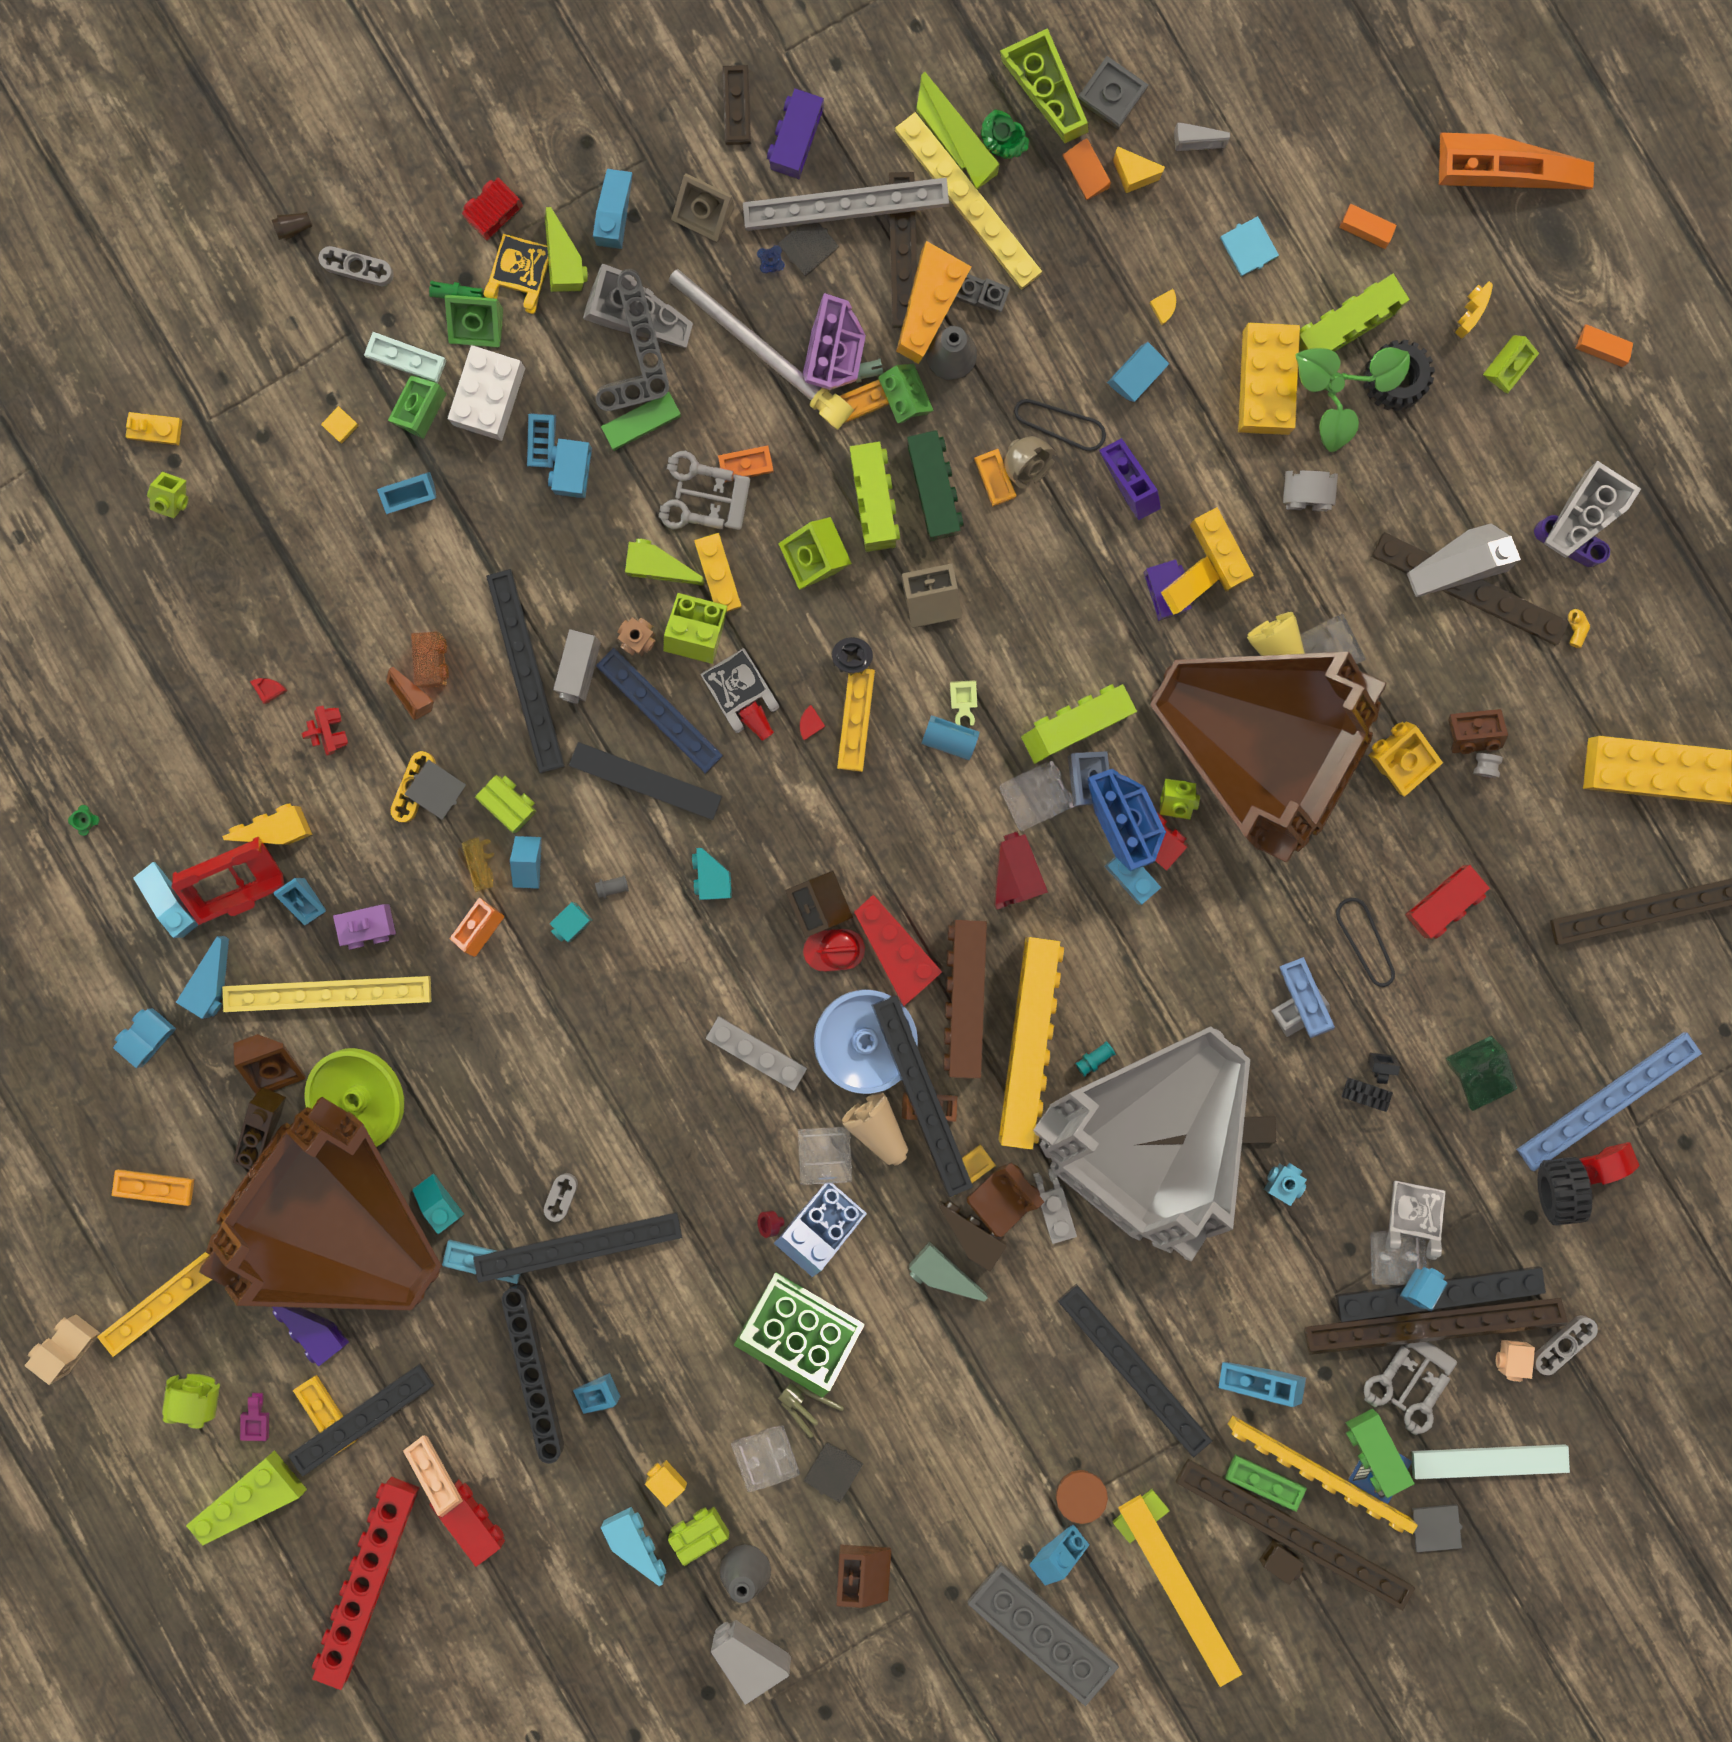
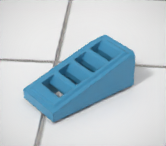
M528 414L527 466L553 468L552 449L555 446L556 415ZM536 422L549 423V428L535 427ZM535 432L548 433V438H536ZM534 443L548 444V449L534 448ZM534 453L548 454V459H535Z

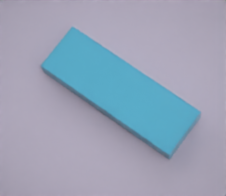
M448 1240L442 1266L476 1274L473 1257L496 1252V1250ZM520 1274L498 1278V1280L517 1284Z

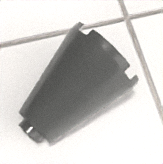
M950 326L935 334L926 351V359L929 368L936 376L945 380L965 377L973 369L977 359V349L973 339L962 328Z
M746 1544L735 1546L721 1561V1582L731 1598L738 1603L750 1601L761 1593L769 1583L771 1577L770 1561L756 1546Z

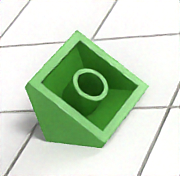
M445 295L448 340L450 344L500 347L503 307L498 299Z
M411 375L388 421L424 439L447 394L439 384Z

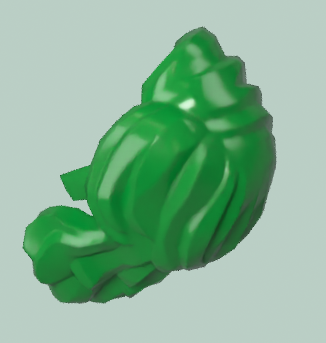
M997 109L988 114L982 123L981 138L985 147L992 154L1004 159H1012L1013 157H1020L1022 152L1028 150L1029 139L1025 137V131L1021 124L1013 122L1010 115Z

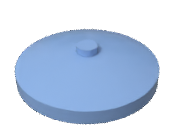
M875 990L848 992L835 999L819 1018L814 1035L816 1058L826 1076L838 1086L855 1093L871 1094L884 1091L901 1080L871 1006L891 997L890 995ZM900 1003L916 1045H918L914 1021L907 1009Z

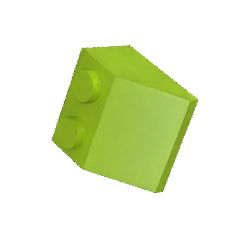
M831 517L809 522L778 543L799 590L826 579L852 564Z

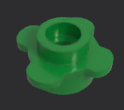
M80 805L78 810L73 812L68 818V823L77 829L78 833L82 836L88 835L89 830L94 825H98L100 821L97 815H93L89 811L87 805Z

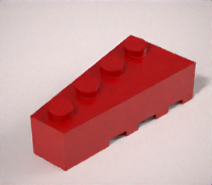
M874 895L854 911L903 1006H905L939 976L942 971Z

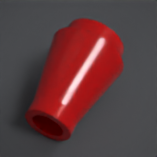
M753 702L739 712L742 718L741 721L761 741L774 733L761 705L758 706L756 702Z

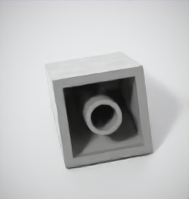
M737 1620L730 1624L725 1622L715 1630L711 1653L745 1705L789 1676L791 1664L789 1653Z

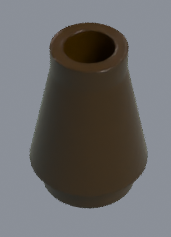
M307 212L277 215V218L272 219L279 240L285 238L287 241L312 227Z

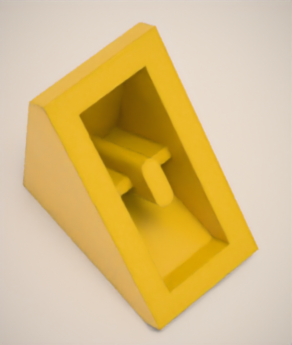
M1117 147L1113 158L1126 193L1159 181L1165 168L1160 164L1120 147Z

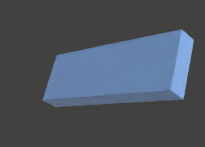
M1304 957L1280 966L1281 974L1309 1037L1313 1038L1334 1030L1335 1026Z

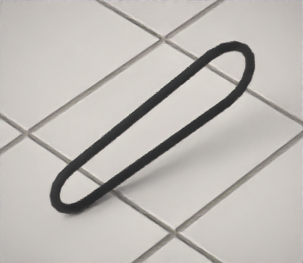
M1023 399L1015 406L1014 414L1019 422L1085 451H1094L1105 442V428L1096 419L1031 399ZM1023 403H1031L1093 422L1100 427L1102 439L1094 447L1082 446L1023 420L1018 414V408Z
M1351 897L1343 900L1336 910L1339 925L1371 981L1379 987L1389 986L1395 979V970L1367 905L1358 898ZM1347 902H1358L1363 906L1391 970V978L1386 983H1379L1375 980L1340 918V910Z

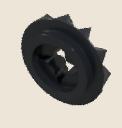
M855 637L842 639L833 648V664L839 668L841 673L844 671L851 676L854 673L862 674L865 669L870 668L873 660L872 649L862 639ZM857 652V660L853 659L847 662L848 655L852 656Z

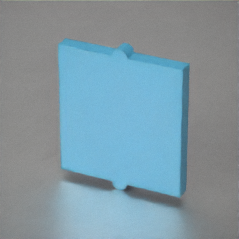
M1258 216L1242 225L1237 224L1235 229L1220 237L1241 277L1256 268L1262 269L1264 264L1279 256Z

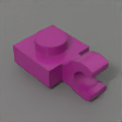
M252 1393V1397H248V1412H243L240 1415V1441H267L269 1438V1413L261 1412L264 1401L263 1393Z

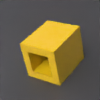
M667 1460L661 1465L656 1463L646 1473L648 1477L645 1485L665 1507L686 1488L687 1482Z

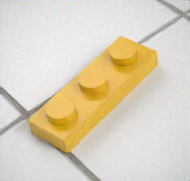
M719 533L694 540L713 602L727 605V612L742 608Z

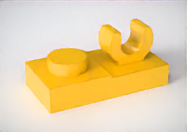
M129 412L126 424V438L179 445L182 420L175 417Z

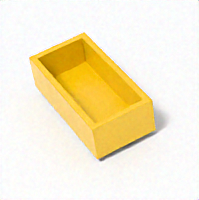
M1248 323L1244 328L1242 338L1239 433L1289 435L1295 429L1298 363L1295 354L1299 353L1300 325Z

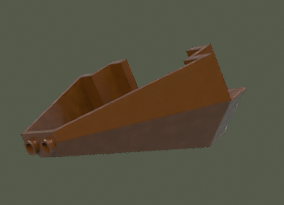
M1350 652L1175 660L1172 666L1167 668L1164 674V681L1160 688L1154 691L1150 705L1247 840L1257 850L1260 849L1287 863L1294 851L1299 852L1309 843L1311 834L1317 836L1322 831L1371 743L1373 732H1370L1369 729L1372 723L1377 720L1381 702L1378 699L1385 690L1386 682L1359 671V667Z
M320 1097L312 1109L307 1107L298 1113L294 1118V1123L291 1125L285 1123L278 1129L221 1210L216 1221L220 1225L219 1230L211 1236L206 1250L209 1257L201 1265L199 1273L223 1285L236 1306L413 1310L415 1305L419 1304L424 1298L425 1290L430 1283L437 1279L442 1265L364 1124L351 1112H346L324 1097Z

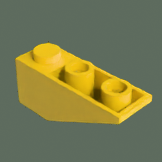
M289 803L276 809L277 813L271 816L263 814L253 818V823L244 827V824H240L230 828V833L222 837L224 840L251 842L253 838L259 836L263 843L290 845L311 836L312 832L301 807L291 806Z

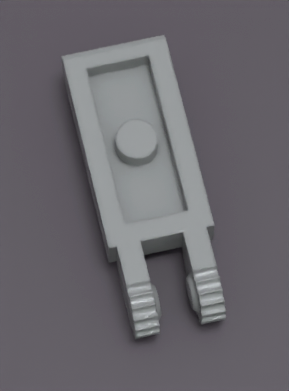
M1049 1169V1177L1054 1188L1045 1191L1042 1176L1039 1172L1033 1174L1040 1197L1044 1200L1041 1209L1052 1244L1077 1237L1064 1191L1059 1184L1057 1175L1052 1172V1169Z

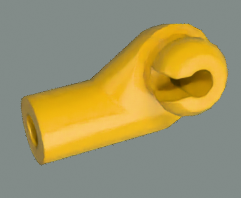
M1573 609L1568 614V621L1574 632L1569 644L1573 647L1581 648L1589 632L1590 624L1583 611Z

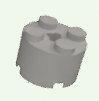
M1286 471L1283 504H1286V509L1302 510L1306 506H1312V511L1327 512V510H1332V506H1335L1338 474L1330 475V472L1300 471V474H1294L1293 476V471Z

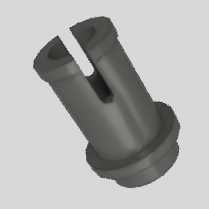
M625 875L606 881L600 879V882L595 883L599 898L604 897V899H607L609 895L629 891Z

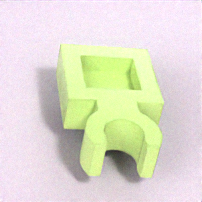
M976 681L950 682L951 708H959L955 715V723L960 725V718L968 716L970 718V725H974L975 718L970 708L977 707Z

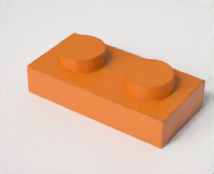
M768 445L718 455L720 468L733 471V475L754 477L774 473Z

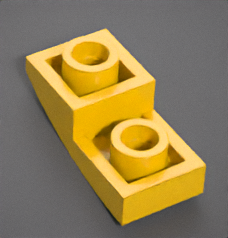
M1490 281L1483 288L1478 285L1467 296L1470 299L1469 303L1465 306L1468 311L1460 318L1458 323L1461 326L1454 332L1461 339L1470 332L1482 316L1492 292L1493 284Z

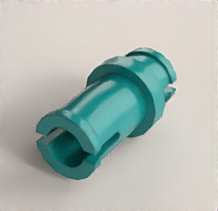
M1106 1041L1090 1054L1085 1053L1082 1055L1083 1059L1076 1062L1075 1065L1085 1077L1091 1071L1096 1072L1098 1066L1116 1055V1053Z

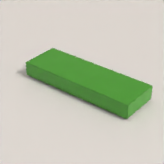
M668 392L665 396L654 399L601 426L613 451L681 417V413L670 392Z
M1236 1454L1224 1477L1236 1485L1296 1512L1307 1490L1306 1486Z

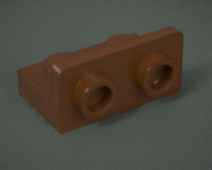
M1501 709L1450 714L1448 719L1454 741L1451 747L1452 753L1470 754L1474 751L1482 750L1496 751L1503 748L1508 737Z

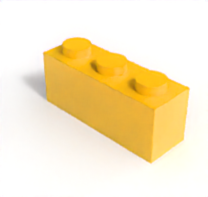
M1218 507L1192 521L1190 526L1206 556H1208L1219 575V580L1225 592L1254 576Z

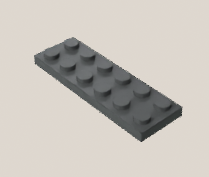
M1002 1562L999 1563L967 1601L972 1609L1085 1707L1119 1668L1115 1660Z

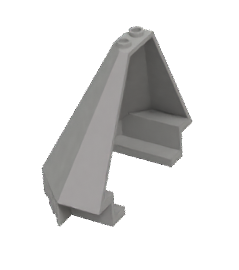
M1210 1026L1049 1104L1050 1107L1033 1131L1035 1135L1042 1139L1040 1146L1045 1157L1052 1160L1050 1165L1052 1172L1129 1236L1139 1241L1142 1237H1145L1152 1241L1154 1247L1169 1253L1176 1250L1184 1259L1192 1261L1207 1237L1210 1238L1233 1230L1250 1059L1244 1055L1241 1048L1231 1044L1219 1030L1213 1029ZM1187 1134L1183 1144L1137 1145Z

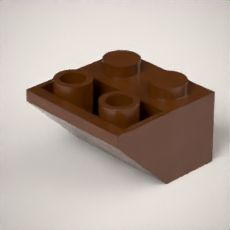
M840 1544L836 1606L864 1608L888 1601L891 1548Z

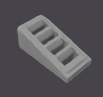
M1177 123L1174 130L1175 151L1225 148L1230 139V132L1185 123Z

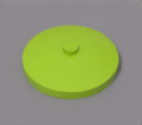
M355 1048L335 1051L321 1059L314 1066L306 1081V1108L312 1109L320 1097H324L346 1112H351L364 1124L376 1147L388 1140L401 1123L404 1113V1095L399 1079L384 1060L371 1052Z

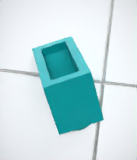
M434 1173L412 1189L422 1214L437 1234L464 1215Z

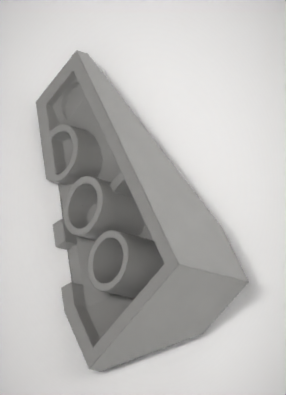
M602 264L590 291L583 319L631 334L617 284L618 276L622 270ZM625 275L622 278V284L627 289H632L637 284L631 275ZM644 288L658 341L687 348L693 323L672 306L665 304L653 295L654 293L651 290ZM633 301L629 305V310L632 314L639 315L643 312L644 306L639 301ZM640 327L636 331V335L649 339L651 332L646 327Z
M1596 461L1584 473L1544 544L1563 557H1568L1625 513L1632 505L1641 488L1599 461Z
M1491 523L1467 530L1408 572L1407 576L1415 596L1419 597L1508 572L1521 559L1512 537Z

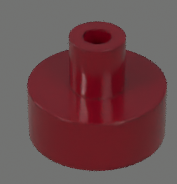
M772 1210L761 1212L757 1220L759 1232L765 1238L777 1236L780 1227H783L785 1223L783 1217H778L776 1212Z

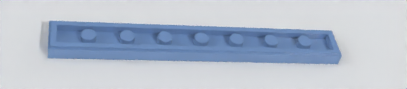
M1683 1032L1516 1150L1531 1171L1537 1170L1543 1160H1551L1697 1058L1702 1054L1689 1034Z

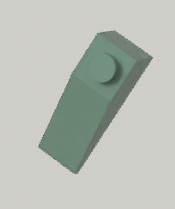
M930 1242L909 1264L910 1276L919 1284L924 1282L930 1287L984 1302L988 1298L984 1290Z

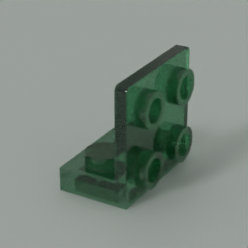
M1492 1035L1446 1057L1448 1066L1461 1081L1468 1107L1472 1111L1517 1090L1507 1052Z

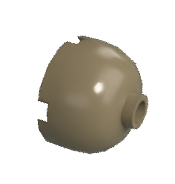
M1036 436L1016 439L1009 445L1005 456L1004 466L1006 473L1019 488H1027L1029 486L1026 483L1032 479L1034 483H1037L1049 472L1055 462L1052 456H1056V452L1046 441Z

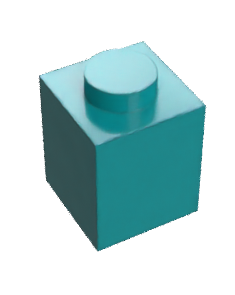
M571 902L550 923L554 928L551 932L561 942L564 939L567 942H571L593 920L576 902Z

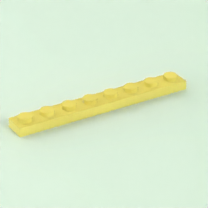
M916 112L895 128V132L933 179L947 178L949 200L1018 287L1022 290L1042 274L1041 269Z
M430 976L222 986L223 1012L432 1002Z

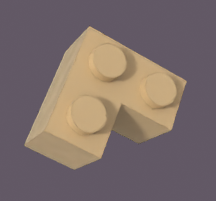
M77 1314L68 1319L64 1317L55 1326L54 1330L56 1333L52 1339H46L42 1345L38 1343L28 1354L30 1359L25 1364V1367L48 1385L68 1375L100 1334V1332Z

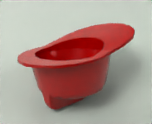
M848 929L823 930L811 935L806 940L803 949L805 961L810 967L818 971H838L854 968L862 961L865 953L862 938L856 932Z

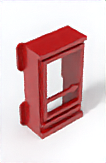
M258 836L249 843L179 873L174 872L171 887L197 924L200 925L226 913L230 916H236L252 909L255 906L254 901L270 895L284 886L282 871ZM246 863L256 880L244 885V880L238 876L232 866ZM228 868L235 878L236 884L240 887L205 902L194 887V884Z

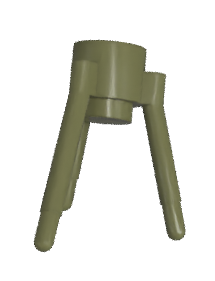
M790 1383L778 1399L809 1438L813 1437V1433L795 1410L797 1409L815 1426L818 1425V1421L801 1405L805 1399L802 1393L839 1411L844 1410L843 1406L825 1397L818 1396L800 1384L795 1386Z

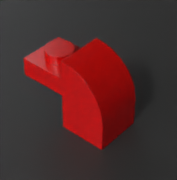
M1630 1142L1606 1147L1600 1154L1579 1159L1587 1171L1591 1185L1601 1182L1602 1185L1615 1182L1629 1176L1640 1166Z

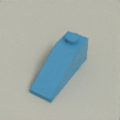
M607 169L593 232L597 246L622 249L633 176L632 172Z
M226 936L216 937L176 1001L177 1004L202 1019L215 1016L222 1006L220 1001L223 997L222 986H225L229 938Z
M1222 1362L1219 1388L1295 1407L1302 1404L1306 1378L1282 1371Z

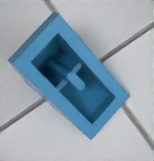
M515 836L510 858L513 887L539 888L542 837Z
M294 878L274 892V895L304 925L326 912L305 878Z
M610 1373L573 1390L583 1414L614 1407L620 1398Z

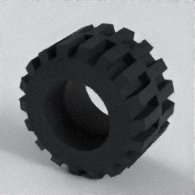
M1395 340L1389 345L1385 344L1378 350L1394 347L1408 351L1410 355L1408 372L1411 377V383L1406 388L1396 387L1391 391L1381 392L1376 389L1375 380L1371 382L1366 381L1363 384L1364 389L1370 390L1367 395L1370 399L1372 397L1376 399L1374 404L1377 406L1382 403L1385 410H1390L1392 407H1394V411H1400L1403 407L1407 409L1416 404L1429 391V386L1434 380L1431 375L1435 373V368L1430 367L1433 360L1431 356L1428 358L1425 356V353L1428 352L1425 348L1422 350L1417 348L1419 344L1416 342L1408 345L1409 340H1402L1400 343H1398V340ZM1371 360L1367 363L1365 367L1367 370L1363 373V376H1372L1370 372Z
M1577 1157L1543 1160L1539 1166L1537 1183L1540 1203L1548 1221L1555 1226L1587 1222L1591 1216L1593 1201L1590 1180L1582 1162Z

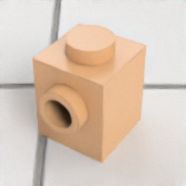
M1501 1340L1500 1352L1496 1355L1498 1371L1507 1376L1506 1379L1521 1382L1523 1378L1532 1379L1535 1347L1527 1342Z

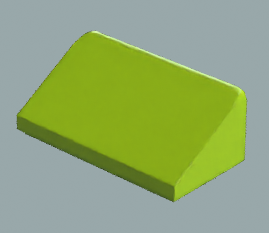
M1514 335L1483 375L1503 392L1509 393L1539 353L1527 337Z

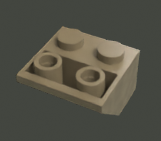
M953 563L902 574L901 580L911 628L962 618Z

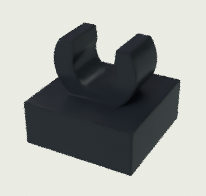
M1370 1052L1368 1063L1372 1072H1374V1077L1377 1078V1083L1387 1084L1389 1074L1398 1076L1400 1065L1396 1056Z

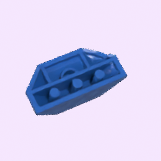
M1114 769L1088 777L1094 812L1115 857L1129 871L1154 863L1166 831L1145 786L1119 774Z

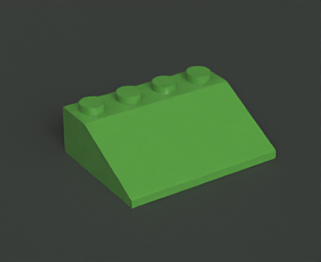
M776 1272L745 1323L734 1346L823 1398L833 1386L864 1324Z

